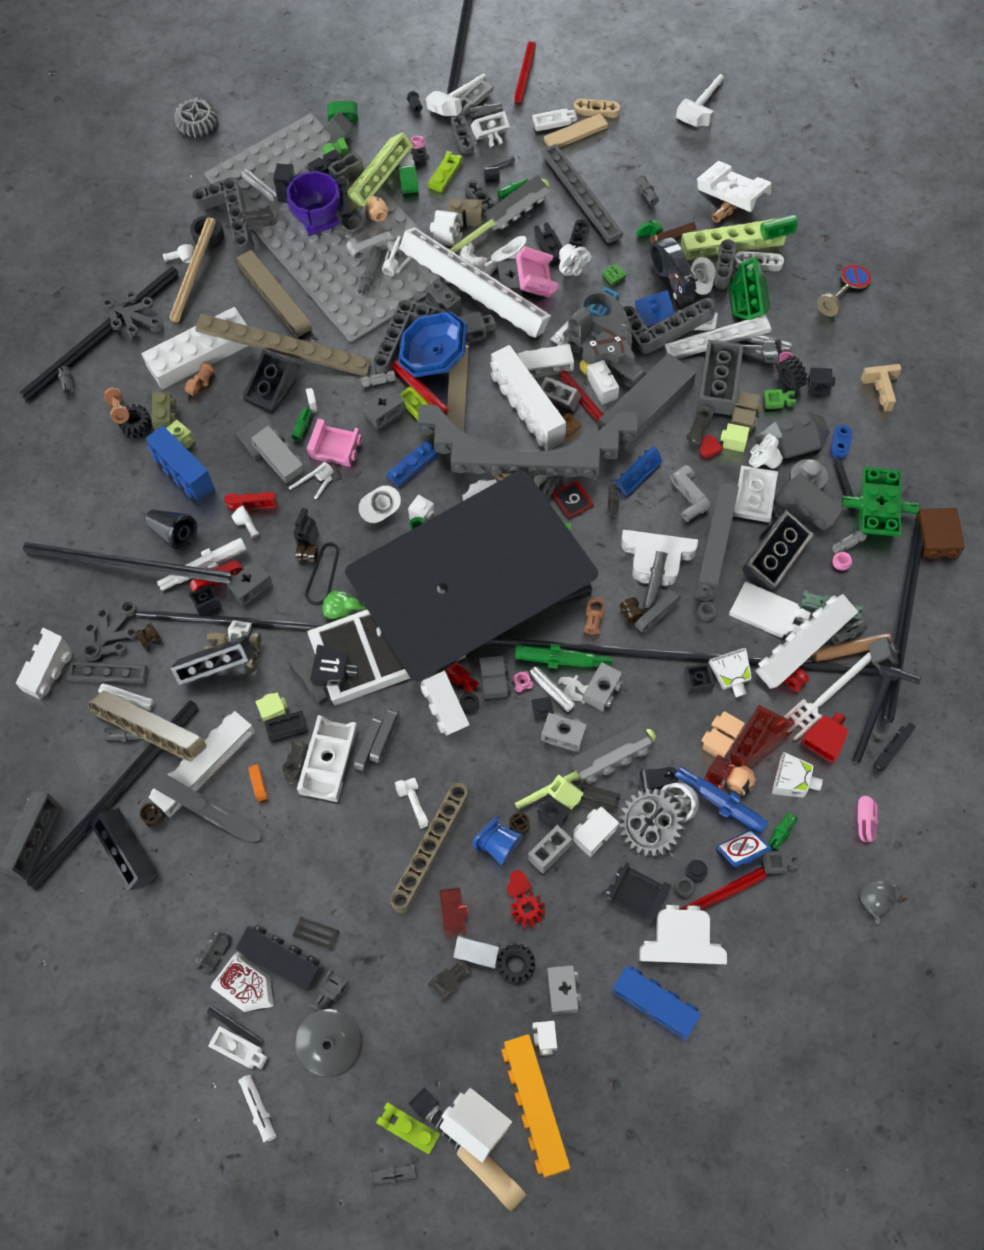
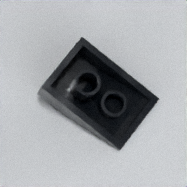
M263 349L242 398L273 411L294 383L301 366Z

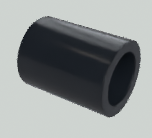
M499 166L484 168L485 180L500 178Z

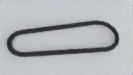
M325 543L320 550L313 572L311 574L310 580L305 590L306 599L310 603L320 604L324 601V599H322L321 601L311 600L308 596V591L313 580L314 574L316 572L318 563L320 561L321 555L323 553V550L327 545H333L336 547L335 559L325 597H327V595L330 593L336 562L339 554V547L336 543Z

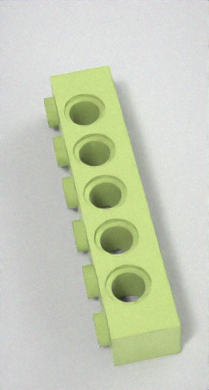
M404 132L389 139L349 188L347 199L352 209L360 208L368 203L369 198L376 193L413 145Z
M770 219L682 234L681 247L686 260H693L699 257L718 256L720 244L725 239L735 242V253L739 251L784 245L786 235L764 241L760 232V225L764 222L776 220Z

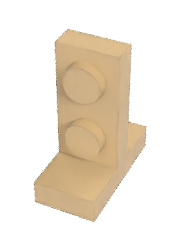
M900 364L868 367L864 369L861 377L862 384L875 383L876 390H879L880 404L883 405L885 412L892 411L896 403L890 381L898 380L902 370Z

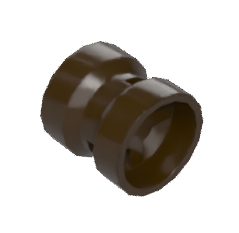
M298 543L295 556L296 561L303 562L306 560L309 563H316L318 545L311 544L306 546L304 543Z
M636 597L628 598L619 605L621 611L625 613V619L629 624L637 622L644 615L643 610L638 607L639 602Z
M152 623L146 625L145 629L135 632L144 649L150 646L151 642L161 639Z
M147 803L141 808L140 817L148 827L157 828L162 825L164 814L156 804Z
M522 812L514 813L509 820L510 830L523 834V837L526 836L530 830L528 816Z

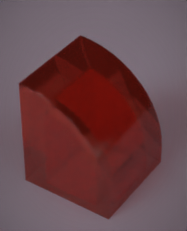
M718 754L704 779L722 790L736 764Z

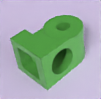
M344 137L337 139L338 143L326 144L323 147V153L326 154L336 149L342 158L348 155V147Z

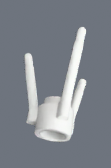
M401 236L397 237L391 255L389 249L386 253L382 271L388 276L399 275L401 269L413 258L408 256L398 267V261L394 259V255Z
M323 462L313 472L291 485L289 489L297 487L315 475L318 480H325L314 497L318 499L326 485L332 480L330 475L333 474V469L328 463Z

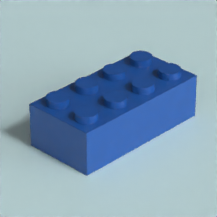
M164 425L146 437L149 444L147 448L153 454L151 456L157 464L163 466L162 468L168 476L172 475L174 477L173 480L179 487L183 486L185 488L184 491L189 498H194L199 502L215 490L208 470Z

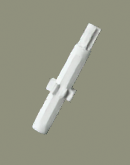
M239 538L212 552L209 548L202 551V557L185 566L214 570L219 567V564L247 550L243 540ZM169 575L157 582L161 591H164L191 578Z

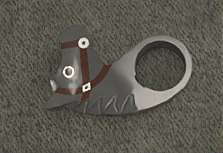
M595 290L585 294L581 300L580 308H586L592 304H602L609 309L610 314L601 317L592 316L591 331L598 336L596 340L588 341L583 345V360L588 364H594L602 360L616 362L617 364L623 361L634 364L635 356L631 351V328L621 304L604 291Z

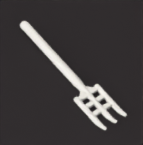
M870 652L814 703H807L805 699L801 700L778 722V725L791 717L795 722L788 727L786 732L788 733L799 725L802 730L793 739L797 740L822 718V715L818 714V707L823 705L872 660ZM802 706L807 709L806 712L801 709ZM796 712L801 715L799 718L794 715ZM810 714L815 717L813 720L809 717ZM805 719L809 724L805 725L802 721Z

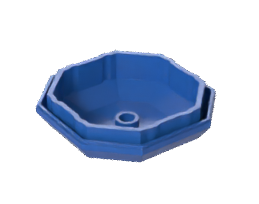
M451 311L418 317L401 335L399 365L413 377L449 372L465 355L467 323Z

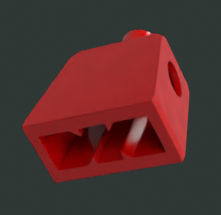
M835 713L832 719L823 716L805 734L801 744L834 764L849 731L846 727L842 726L846 718L840 713Z

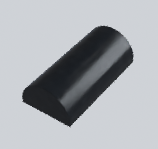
M784 510L743 566L744 575L754 585L765 590H774L811 539L813 533L791 513Z

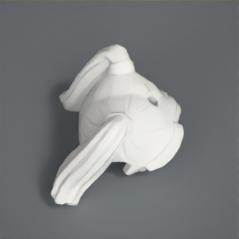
M471 242L468 246L462 248L459 256L489 276L497 268V262H501L492 260L486 262L487 258L475 256L473 254L474 246Z

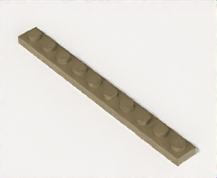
M201 313L195 328L196 332L265 349L270 352L361 376H367L371 363V358Z

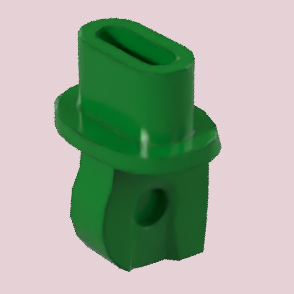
M650 219L648 222L640 225L636 234L637 236H654L657 233L663 232V226L659 221Z

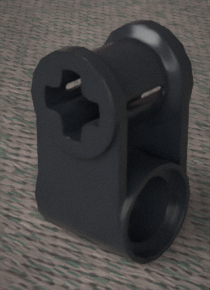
M666 767L641 771L639 775L642 791L646 794V789H651L653 793L654 789H659L660 791L668 784L679 783V779L674 776L677 769ZM671 776V779H673V781H669V778L667 777Z

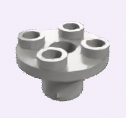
M811 459L797 462L790 474V480L801 474L820 490L824 488L828 480L826 468L820 462Z

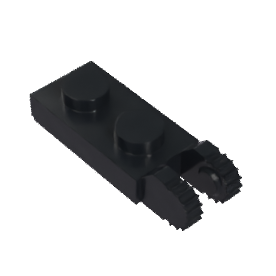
M548 222L544 223V230L546 231L542 233L538 225L534 226L537 238L545 253L553 255L550 263L560 261L559 252L563 246L554 229L552 230Z
M909 722L906 727H900L895 734L898 737L896 741L893 742L891 740L884 749L886 752L881 753L875 761L874 767L876 771H884L916 728L914 724Z

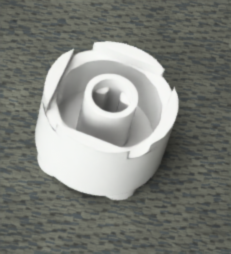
M436 210L434 223L432 222L430 225L433 239L443 246L450 247L460 242L462 238L460 227H463L461 213Z

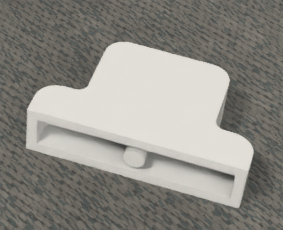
M623 530L621 548L625 552L634 554L632 576L641 583H649L650 568L653 567L656 551L668 553L664 567L665 574L662 575L660 583L661 586H667L676 583L680 561L692 560L695 557L698 540Z
M666 905V909L660 910L657 914L656 941H644V944L639 949V960L727 964V953L721 947V944L710 943V917L705 911H700V906H687V910H679V905Z

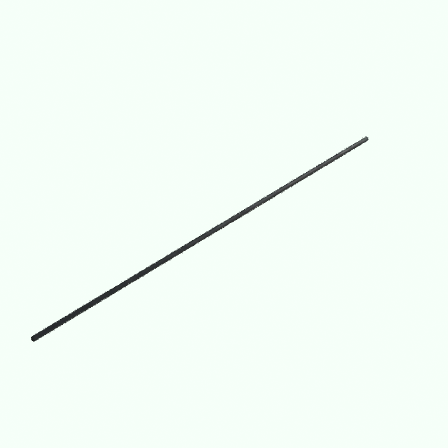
M136 610V617L220 624H231L235 620L252 623V626L312 630L326 625ZM348 626L335 631L337 633L359 634L356 626ZM363 627L365 635L378 636L377 628ZM495 637L485 643L550 648L551 644H558L560 649L570 651L709 661L710 659L722 656V654ZM748 657L749 664L759 665L758 663L764 659L761 657ZM805 661L799 668L847 672L854 665ZM865 666L858 673L879 674V669L876 666Z

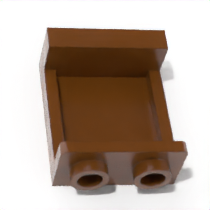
M919 509L915 521L916 523L920 522L924 544L922 556L929 557L930 559L960 556L965 545L958 509Z

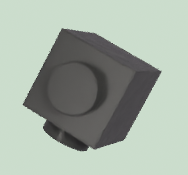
M339 111L330 119L324 129L336 141L343 137L345 140L351 134L350 129L353 125Z
M887 637L869 643L872 663L879 671L882 664L893 667L899 665L897 658L899 650L895 642L892 643Z

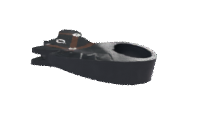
M665 238L651 243L650 253L654 268L660 276L670 279L676 307L681 309L694 304V290L697 289L695 282L698 281V278L690 270L679 244L673 238Z

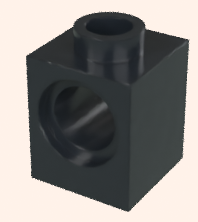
M810 368L808 393H830L831 387L835 386V376L832 375V368Z
M548 797L545 803L542 802L537 810V813H539L538 821L553 829L557 825L562 829L570 814V809ZM554 810L558 815L550 817L547 815V812Z

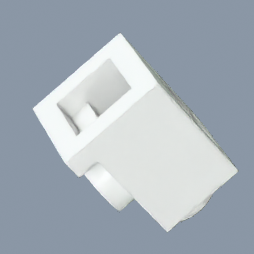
M554 1021L533 1023V1031L537 1030V1033H533L534 1045L539 1047L540 1056L553 1055V1051H557Z

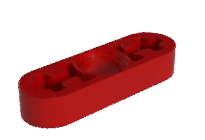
M234 560L214 570L230 572L233 576L239 574L244 569L238 560ZM194 579L191 581L190 587L194 592L211 584L212 588H215L223 583Z

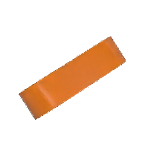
M259 764L248 766L257 802L268 799Z

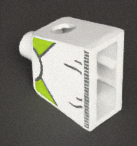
M746 648L709 660L710 668L723 690L732 688L736 698L747 694L744 683L751 680V672Z
M783 752L779 760L771 794L803 798L806 796L809 788L820 791L823 779L812 776L814 767L812 764Z

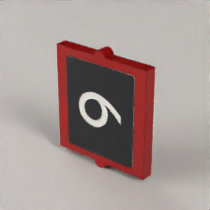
M578 481L568 486H563L562 489L551 495L568 520L578 514L582 515L584 511L594 506Z

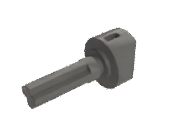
M766 339L764 346L744 345L742 354L763 355L765 363H778L781 340Z

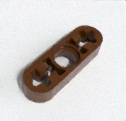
M695 222L651 236L650 241L653 243L665 238H675L684 233L697 230Z

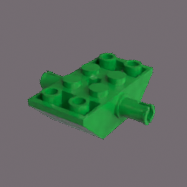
M864 467L859 497L843 495L841 501L843 503L841 507L858 508V527L861 533L900 537L901 513L917 515L919 512V503L902 502L901 470Z

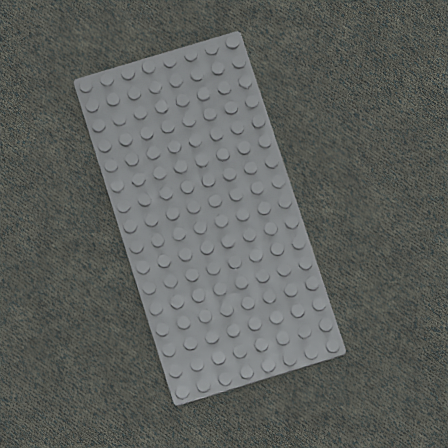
M308 114L205 173V177L210 183L229 177L236 179L243 190L250 229L350 343H353L392 319L400 301L411 300L419 302L426 298L425 288L437 278L445 285L449 284V282L445 281L439 274L433 273L428 267L419 264L414 258L401 269L399 275L388 276L384 274L382 266L388 250L386 249L381 251L382 256L375 271L374 282L370 286L368 295L362 296V291L358 294L357 290L361 283L360 278L365 272L370 257L361 261H354L346 248L348 241L355 238L363 242L381 233L392 232L396 240L398 236H401L398 245L400 247L406 230L414 227L420 230L381 187L373 196L382 197L388 206V214L383 221H372L367 215V225L359 234L352 235L333 227L308 236L303 224L291 214L288 203L278 202V200L272 202L242 177L241 172L248 169L276 192L273 177L277 163L293 164L295 174L299 176L302 173L309 172L308 163L319 157L323 159V147L326 144L338 142L331 137L313 114ZM356 180L350 181L349 188L354 184ZM338 210L336 216H337V218H338V220H339V224H340V223H341L340 221H341L342 217H340V215H339V210ZM403 251L399 258H394L398 261V267L408 257Z

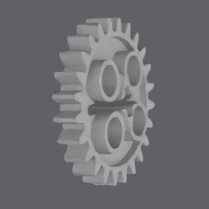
M646 789V795L643 791H638L639 797L631 795L633 802L626 800V804L629 807L622 808L625 815L619 816V818L623 819L624 823L619 824V827H625V830L621 835L628 836L625 842H632L630 848H637V853L644 851L645 856H650L651 851L653 856H658L659 852L666 854L665 848L673 850L671 844H679L676 837H683L679 830L686 828L680 825V822L686 820V818L680 817L684 810L677 809L680 803H672L674 796L670 795L667 797V792L662 791L660 794L659 789H654L653 793L651 789ZM652 802L654 810L652 813H649L647 806ZM667 815L670 822L667 826H664L663 818ZM638 818L642 822L639 829L635 827V822ZM650 819H654V820H653V823L655 824L654 826H650V825H651ZM652 832L657 834V840L654 843L650 839Z

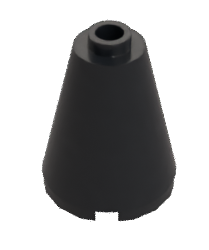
M152 509L146 514V525L174 549L184 550L191 544L189 543L191 538L196 536L197 521L189 514Z

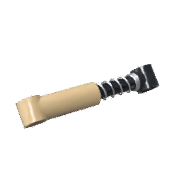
M423 1087L408 1103L423 1120H429L430 1123L436 1126V1130L442 1132L443 1137L446 1136L449 1143H452L455 1146V1150H458L457 1156L482 1180L510 1212L527 1196L522 1188L489 1155L482 1163L440 1129L444 1121L442 1118L443 1113L438 1106L439 1102L426 1088Z

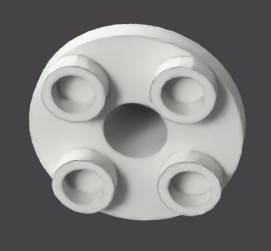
M567 244L559 252V259L561 260L559 270L565 276L573 274L578 276L582 273V268L591 260L592 256L585 247L575 248V246Z
M768 434L763 442L753 446L750 451L752 454L749 460L750 465L754 468L761 465H767L770 469L778 467L783 459L777 448L779 440L772 434Z

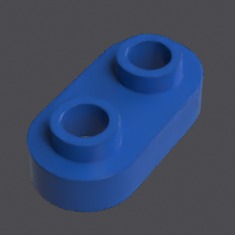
M839 425L834 430L830 452L835 458L843 459L849 453L852 439V430L849 426Z

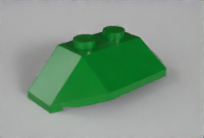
M753 257L740 263L739 270L730 285L733 315L744 320H753L763 316L771 309L767 280L758 258Z

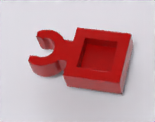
M457 662L445 670L448 679L457 686L461 684L469 694L479 685L477 680L469 677L471 673Z

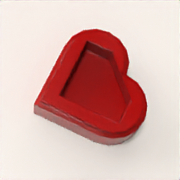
M706 435L702 439L700 455L704 458H710L722 452L723 448L714 436Z
M515 870L511 873L510 883L507 885V893L510 897H520L522 892L527 893L532 890L530 882L522 871Z

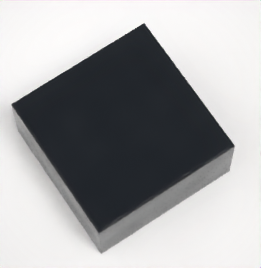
M211 584L189 594L199 616L221 606Z
M709 663L685 667L684 674L689 694L714 689L715 684Z

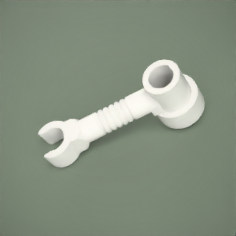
M411 778L406 781L400 780L395 782L398 796H409L420 828L427 827V817L415 792L418 789L416 779Z

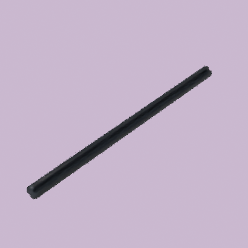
M472 0L463 1L447 88L448 95L457 90Z
M171 266L137 294L138 300L135 303L129 302L123 307L141 303L145 297L150 298L178 275V270ZM115 312L118 319L124 320L122 314ZM110 317L22 389L19 393L21 397L28 400L59 374L58 369L60 367L70 365L112 330Z
M920 522L916 523L895 641L899 650L897 654L899 665L895 667L902 670L923 548ZM901 679L894 682L891 681L882 718L884 722L892 723L895 718Z
M25 542L22 547L25 553L222 583H230L232 579L231 573L225 571Z
M189 700L170 722L181 727L197 710V704ZM152 743L149 744L26 881L30 888L36 890L89 831L91 828L90 824L98 813L106 811L162 748Z

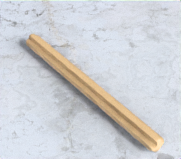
M208 217L205 221L170 314L172 322L178 323L216 224L213 218Z

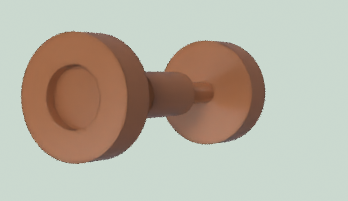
M110 387L104 392V399L106 403L113 405L110 411L111 419L117 424L125 423L129 419V412L126 407L120 405L123 398L122 393L118 388Z

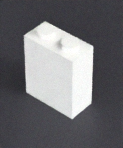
M469 1088L465 1094L460 1093L453 1103L455 1105L453 1108L449 1106L442 1115L444 1121L440 1129L483 1163L505 1135L512 1121Z

